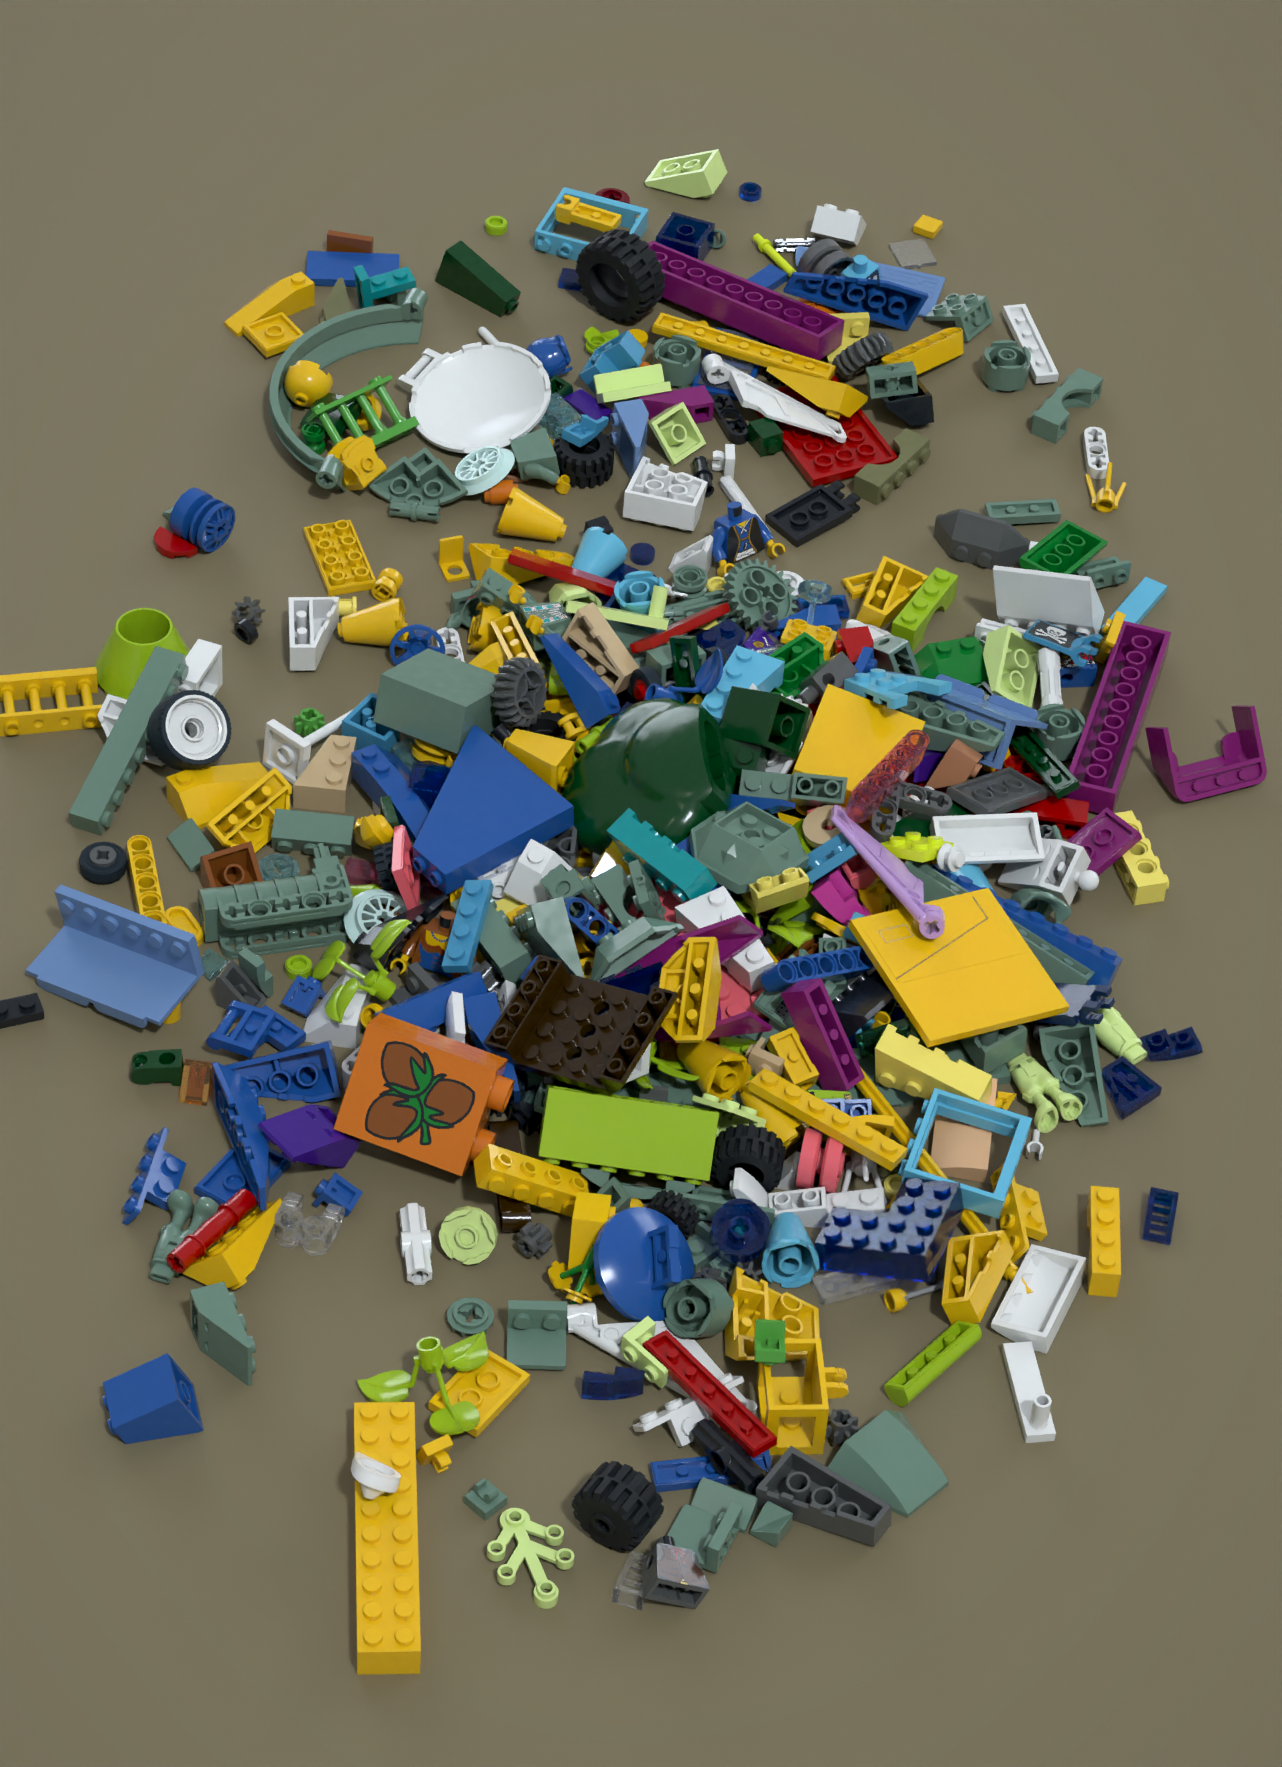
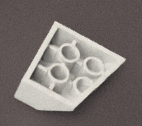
M643 456L625 490L623 517L630 518L633 521L654 523L658 526L675 527L682 531H694L700 518L708 482L684 472L676 474L669 471V466L662 463L656 466L650 463V458Z

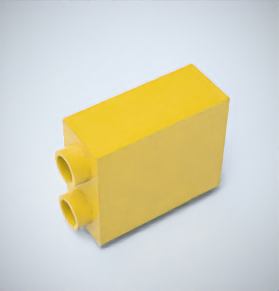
M828 684L792 775H794V772L847 777L845 803L839 806L847 808L854 815L856 824L868 833L874 794L879 781L883 778L904 780L925 721ZM890 790L886 791L885 797H890ZM795 805V809L805 816L808 815V810L818 807ZM879 807L882 813L891 814L888 808ZM880 823V831L883 830L885 824Z

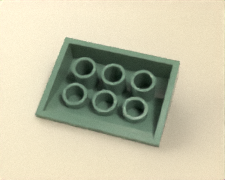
M563 896L531 904L516 912L517 917L514 918V925L538 956L544 955L562 960L570 974L584 978Z

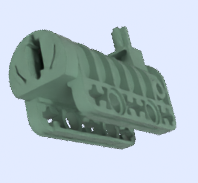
M319 843L318 847L313 848L315 858L313 859V869L310 875H296L289 878H275L267 881H253L246 884L198 889L199 919L204 932L205 943L218 941L223 956L229 959H238V952L245 948L255 955L261 956L329 946L338 940L343 943L349 942L350 938L344 926V913L352 908L353 895L343 864L339 863L337 855H330L328 846ZM309 932H318L321 935L308 936L307 934ZM263 939L267 943L255 944L254 941Z

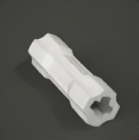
M1042 648L1038 650L1037 654L1041 688L1040 706L1063 704L1060 684V652L1052 648Z

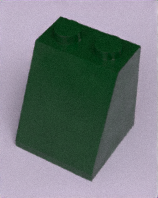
M732 686L720 723L722 737L760 746L769 753L796 759L811 709L780 694Z

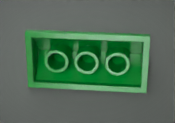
M1066 520L1023 554L1018 562L1022 569L1073 574L1104 549L1108 541Z

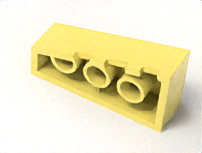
M888 1023L875 1047V1082L927 1100L931 1099L934 1088L975 1101L987 1103L992 1093V1075L960 1059L954 1062L950 1060L944 1051L936 1047L932 1051L918 1044L920 1039L912 1035L906 1038L896 1033L897 1028Z

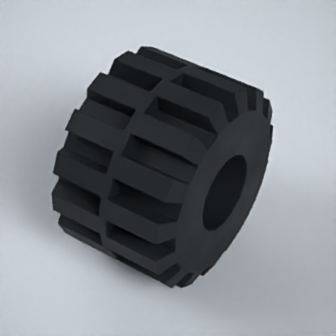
M618 1461L604 1462L574 1496L572 1507L575 1510L573 1514L575 1519L580 1521V1527L587 1531L593 1540L599 1541L610 1550L614 1548L617 1552H625V1550L630 1552L638 1547L660 1519L661 1514L664 1512V1506L661 1504L663 1502L662 1497L655 1491L657 1488L654 1484L649 1482L640 1471L633 1470L632 1466L627 1464L621 1465Z

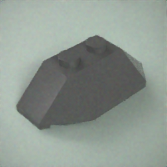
M964 509L953 510L945 514H939L936 517L933 537L949 558L993 570L994 565L1004 567L1020 565L1018 562L1019 558L1029 550L1030 540L1026 537L1024 538L1007 521Z

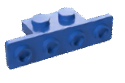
M165 1127L157 1134L152 1133L145 1144V1148L148 1150L138 1164L137 1168L140 1170V1173L133 1180L130 1190L133 1191L132 1195L127 1199L122 1209L125 1212L122 1223L128 1225L140 1213L145 1199L167 1211L169 1209L167 1198L171 1191L177 1190L187 1163L163 1150L169 1129Z

